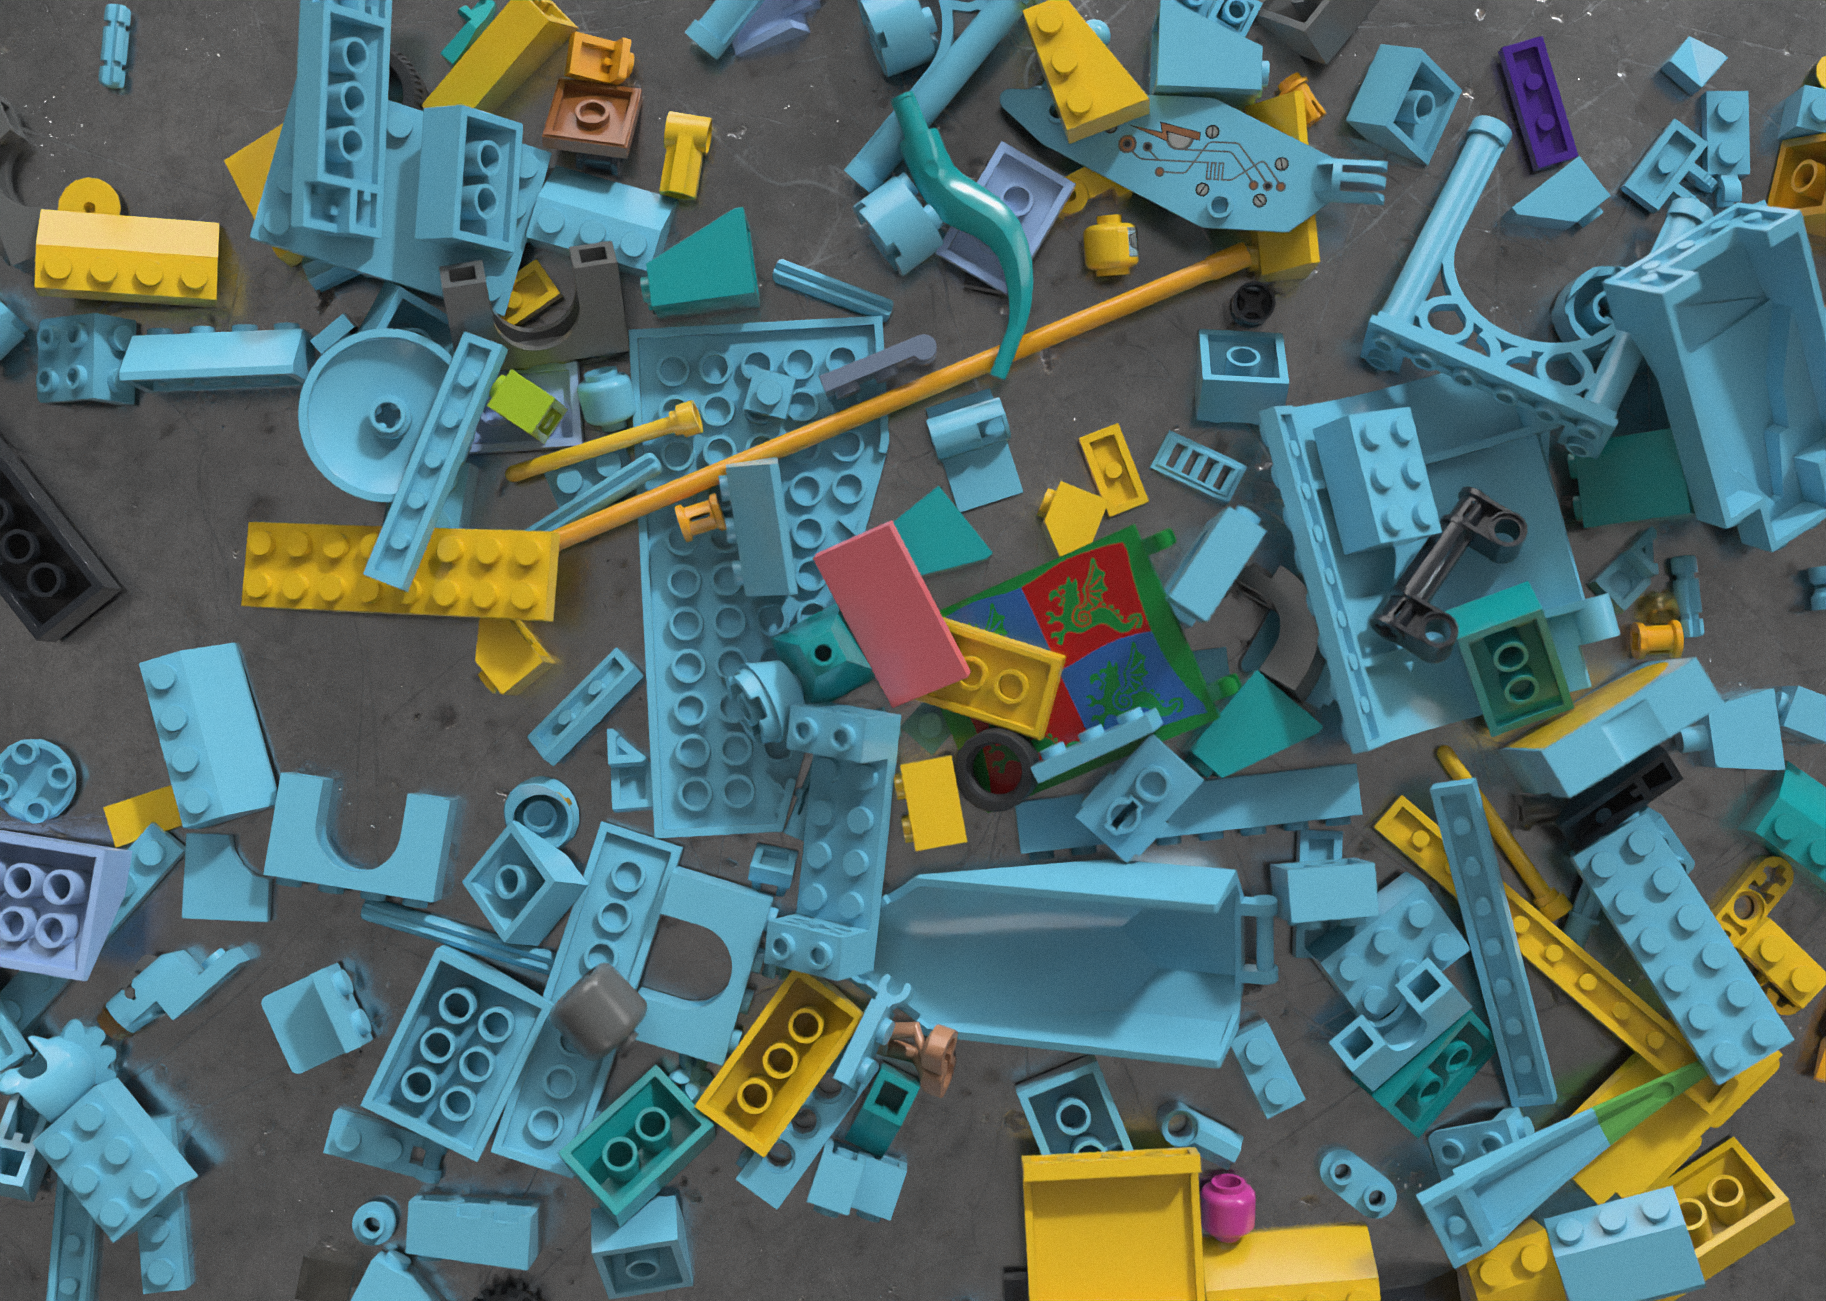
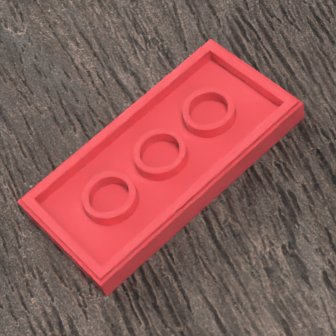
M892 520L815 554L813 560L892 708L969 676L971 671Z

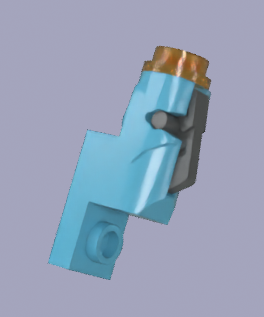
M240 947L226 952L223 948H220L201 964L205 969L203 970L185 950L162 954L159 957L146 954L140 958L108 998L109 1001L102 1006V1013L97 1016V1021L108 1036L116 1041H122L125 1037H133L146 1024L166 1013L172 1020L186 1016L244 966L250 958Z

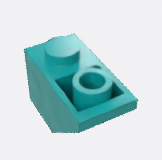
M882 1061L844 1139L883 1158L920 1089V1080Z

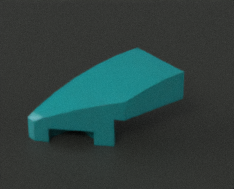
M479 0L472 10L466 5L458 9L457 14L465 25L440 53L451 68L457 64L492 22L496 9V3L493 0Z

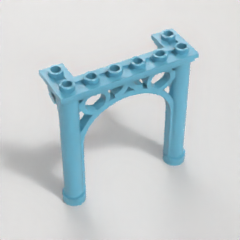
M715 0L699 21L695 19L685 33L718 60L765 0ZM939 0L942 13L940 45L933 62L910 90L914 91L928 128L997 44L1013 29L1023 14L1022 10L1044 2L1043 0H975L969 3L957 0ZM954 12L964 14L979 12L953 43L955 30ZM894 110L844 169L848 175L869 193L883 185L887 177L903 159L899 143L905 138Z
M1477 116L1473 119L1465 135L1467 142L1382 311H1379L1377 316L1373 314L1369 321L1360 357L1366 359L1376 369L1382 371L1392 370L1396 373L1400 372L1406 357L1423 370H1436L1450 376L1455 383L1462 387H1476L1492 394L1496 401L1504 405L1520 406L1533 412V415L1543 422L1550 424L1559 423L1565 426L1557 443L1564 445L1570 453L1584 458L1592 457L1597 460L1619 421L1615 419V416L1643 355L1630 333L1616 330L1614 322L1601 332L1578 341L1564 343L1539 342L1521 338L1500 329L1484 318L1467 300L1455 274V248L1501 155L1505 152L1512 138V131L1504 122L1491 116ZM1691 198L1675 199L1665 216L1664 225L1650 254L1714 217L1711 209L1702 202ZM1441 271V279L1446 296L1433 297L1425 301ZM1438 311H1455L1463 323L1464 329L1455 335L1444 334L1442 331L1431 327L1428 322V316ZM1473 331L1478 334L1476 343L1483 347L1487 356L1464 347L1471 338ZM1609 344L1596 373H1594L1592 364L1586 355ZM1531 358L1538 359L1533 376L1510 367L1511 364L1516 363L1528 365ZM1568 359L1580 373L1581 382L1572 386L1563 385L1558 381L1552 380L1547 375L1545 366L1554 361Z

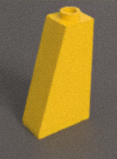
M510 0L421 106L423 108L464 105L492 114L570 38V34L575 32L578 27L551 0Z

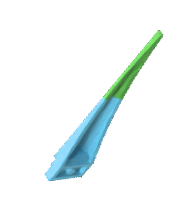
M1695 1061L1452 1169L1453 1176L1417 1194L1416 1197L1454 1269L1494 1249L1527 1216L1588 1163L1647 1117L1706 1077L1708 1074L1700 1061Z

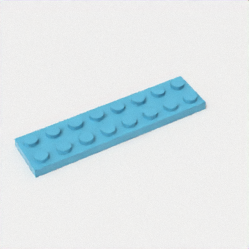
M601 821L583 878L588 883V887L573 904L543 994L544 998L555 1005L581 977L593 967L603 962L611 964L637 991L662 915L660 910L670 876L679 864L683 847ZM548 1017L508 1099L491 1152L573 1179L575 1177L574 1174L560 1158L558 1152L594 1121L617 1050H612L599 1060H588L561 1034L550 1021V1017Z

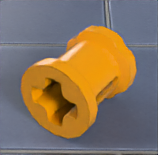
M716 493L710 494L708 500L687 507H683L681 504L674 506L686 543L693 541V536L713 529L727 530L726 521ZM710 514V516L692 522L693 519Z
M1671 620L1667 625L1645 626L1641 622L1632 623L1630 628V649L1633 658L1638 660L1644 659L1646 655L1668 654L1671 658L1681 657L1684 648V634L1681 623L1678 620Z

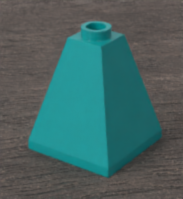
M837 603L769 638L781 661L800 680L804 689L805 704L832 702L876 679ZM820 645H828L832 650V656L826 662H820L815 657V651Z

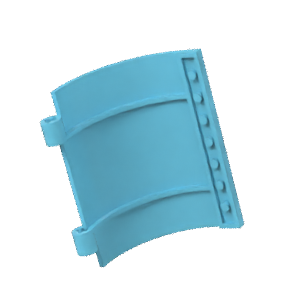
M1443 373L1342 399L1293 407V405L1274 406L1259 411L1261 418L1260 435L1264 444L1269 447L1273 462L1271 467L1272 479L1276 487L1281 491L1285 506L1283 509V519L1286 527L1293 535L1296 546L1294 554L1295 563L1300 573L1304 575L1308 590L1306 594L1307 607L1316 619L1319 630L1318 647L1321 655L1327 659L1331 674L1329 682L1330 691L1333 698L1339 703L1343 718L1341 723L1342 735L1346 743L1350 745L1352 754L1366 752L1403 737L1483 714L1456 642L1450 656L1445 661L1428 663L1422 661L1419 657L1398 644L1384 639L1370 626V619L1374 614L1381 613L1390 600L1389 592L1396 585L1428 537L1406 545L1344 555L1312 430L1316 427L1350 414L1410 407L1439 520L1443 515L1450 514L1459 501L1458 493L1463 487L1467 486L1482 491L1490 499L1524 518L1528 526V533L1516 559L1506 564H1498L1468 547L1429 602L1430 604L1445 612L1454 607L1529 581L1543 608L1569 692L1592 687L1581 645L1621 635L1609 593L1585 599L1539 435L1563 426L1559 423L1550 424L1536 418L1533 412L1520 406L1504 405L1496 401L1492 394L1476 387H1462L1455 383L1450 376ZM1495 534L1501 541H1514L1508 534ZM1426 633L1427 638L1432 642L1443 643L1446 641L1440 633Z

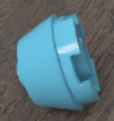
M767 661L741 664L739 671L726 679L730 701L737 698L739 709L744 717L740 723L748 736L756 744L762 741L764 744L772 740L779 743L788 734L791 705L805 704L804 689L798 677L792 674L783 662Z

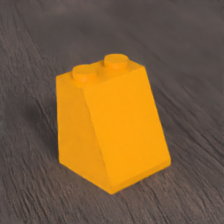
M1826 133L1782 140L1767 206L1801 211L1806 233L1826 237Z

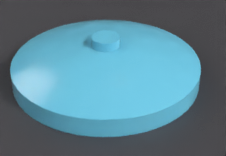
M391 328L362 331L344 338L328 349L310 370L301 391L298 408L301 438L316 468L331 483L354 497L375 503L392 504L453 357L441 346L422 335ZM476 429L467 448L463 461L460 465V468L466 461L471 451L475 438Z

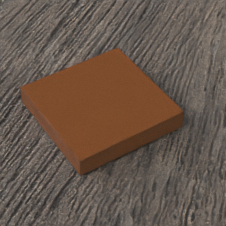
M559 78L542 134L543 148L627 159L642 104V89Z

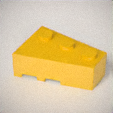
M1047 0L1022 10L1025 28L1069 144L1150 114L1149 97L1068 0Z

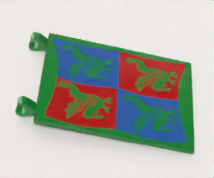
M1134 523L939 610L942 617L1066 656L1045 736L1042 740L1026 736L1033 743L1040 760L1042 757L1039 752L1062 741L1066 748L1080 742L1078 734L1099 724L1102 725L1104 731L1119 724L1116 717L1139 706L1143 713L1153 708L1157 709L1163 724L1152 733L1161 742L1221 718L1214 701L1229 697L1242 687L1236 673H1231L1206 684L1172 605L1165 600L1167 594L1150 555L1169 548L1177 542V538L1171 528H1166L1142 539ZM940 708L959 750L968 739L987 728L998 727ZM1150 734L1038 783L1030 796L1131 755ZM1000 744L988 745L982 748L975 757L973 764L974 775L979 784L988 792L995 794L1008 793L1020 782L1022 775L1021 762L1016 753L1009 747Z

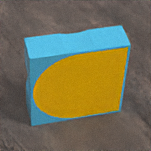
M1696 657L1640 662L1575 701L1573 709L1547 718L1501 746L1497 751L1523 793H1551L1552 796L1571 798L1643 752L1724 705V702Z

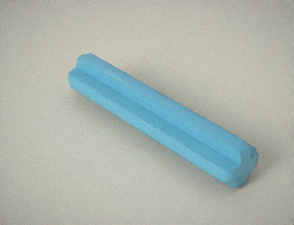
M780 259L777 262L773 271L772 278L774 282L864 316H882L883 323L887 322L891 316L894 303L886 297L784 259Z

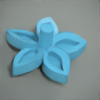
M679 1053V1063L682 1069L673 1070L669 1078L672 1082L681 1084L682 1092L692 1101L698 1094L700 1086H709L713 1081V1077L709 1072L702 1071L708 1061L698 1058L693 1059L692 1056Z

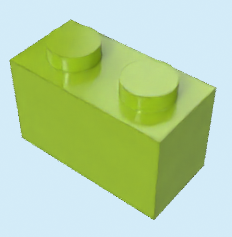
M512 369L507 376L500 375L489 391V397L492 399L488 403V407L544 445L568 410L556 398Z

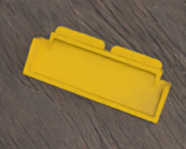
M1670 1017L1667 1021L1670 1024H1672L1677 1030H1679L1673 1019ZM1777 1050L1734 1076L1739 1083L1712 1115L1706 1114L1687 1096L1681 1093L1609 1146L1570 1180L1597 1205L1604 1204L1614 1193L1623 1199L1657 1190L1701 1146V1135L1710 1127L1717 1128L1722 1126L1776 1073L1780 1066L1779 1059L1783 1054ZM1634 1053L1570 1117L1662 1077V1075L1639 1055Z

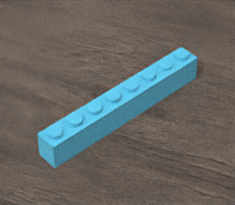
M1342 763L1204 779L1202 784L1168 819L1169 825L1156 838V846L1182 843L1181 836L1198 834L1199 841L1223 839V831L1240 829L1241 836L1261 835L1267 833L1266 826L1283 824V831L1309 829L1308 821L1325 819L1326 826L1351 824V816L1363 815L1357 764ZM1086 793L1028 799L1015 806L1014 813L1020 854L1029 853V860H1043L1055 858L1054 850L1071 848L1072 856L1097 853L1096 845H1103L1105 843L1075 817L1083 807L1081 801Z

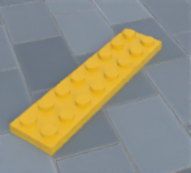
M248 522L241 606L553 621L560 534L556 532L434 528L409 591L406 592L363 574L383 526Z

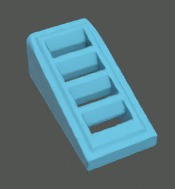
M1169 430L1150 469L1225 507L1230 502L1247 466ZM1178 445L1183 450L1174 468H1171L1166 463L1175 446ZM1193 453L1198 458L1188 476L1182 473V470L1190 454ZM1206 461H1209L1214 465L1203 483L1197 480ZM1224 469L1229 473L1221 489L1218 490L1213 485L1220 471Z

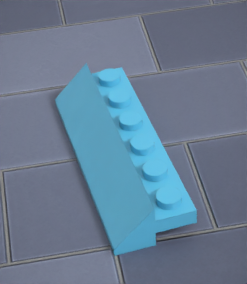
M300 0L291 227L313 231V235L382 239L392 0Z

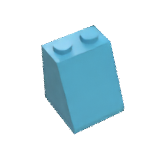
M1160 0L1152 23L1149 95L1215 98L1239 111H1243L1245 106L1254 104L1256 99H1261L1263 87L1268 86L1269 61H1262L1263 46L1171 0Z

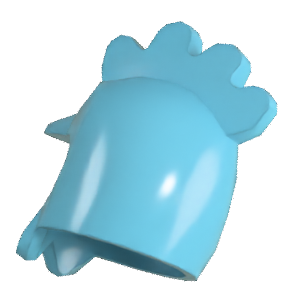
M72 1019L63 1027L59 1036L49 1039L37 1036L28 1037V1040L37 1052L30 1061L22 1066L0 1074V1093L6 1096L21 1094L43 1117L53 1123L90 1091L94 1084L98 1085L116 1078L114 1070L108 1067L116 1059V1050L110 1045H101L106 1036L102 1028L93 1026L84 1031L83 1024L78 1019Z

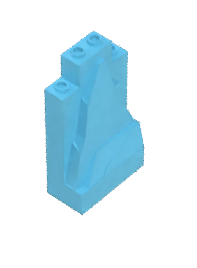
M1737 202L1602 283L1616 330L1630 333L1658 380L1696 519L1725 529L1737 526L1741 543L1764 551L1774 552L1787 546L1789 541L1806 530L1817 527L1826 518V311L1802 212L1799 210Z

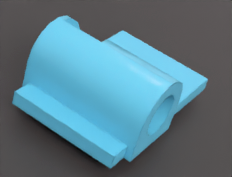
M990 388L925 408L928 416L925 423L938 463H943L957 509L961 513L1023 493L1007 442L1011 439L1007 417L1000 398H993Z
M1151 733L1116 771L1110 768L1099 778L1081 801L1083 807L1075 817L1128 863L1135 854L1140 856L1169 825L1168 819L1202 784L1204 779Z

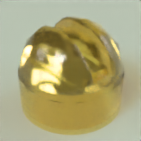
M1662 589L1660 594H1655V591L1652 590L1643 600V612L1645 620L1649 624H1667L1671 620H1676L1680 615L1675 596L1666 589Z

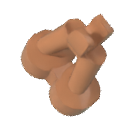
M919 1021L895 1022L891 1038L886 1045L880 1044L876 1054L913 1063L920 1075L923 1091L942 1098L949 1087L956 1067L957 1058L953 1055L957 1043L958 1031L937 1024L925 1040ZM913 1038L916 1046L896 1039Z

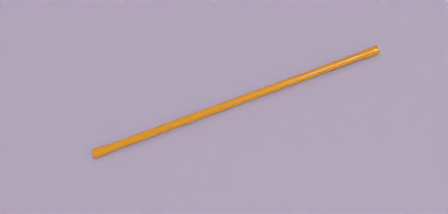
M1243 242L1237 243L1208 255L1200 262L1026 333L1022 336L1013 362L1202 283L1217 280L1252 265L1248 249ZM1000 345L557 528L552 532L560 534L559 551L719 485V476L727 475L726 464L777 457L778 460L984 375L991 371Z

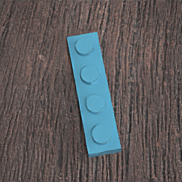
M176 1116L151 1118L179 1152ZM181 1191L137 1230L143 1294L186 1290L191 1286L183 1193Z

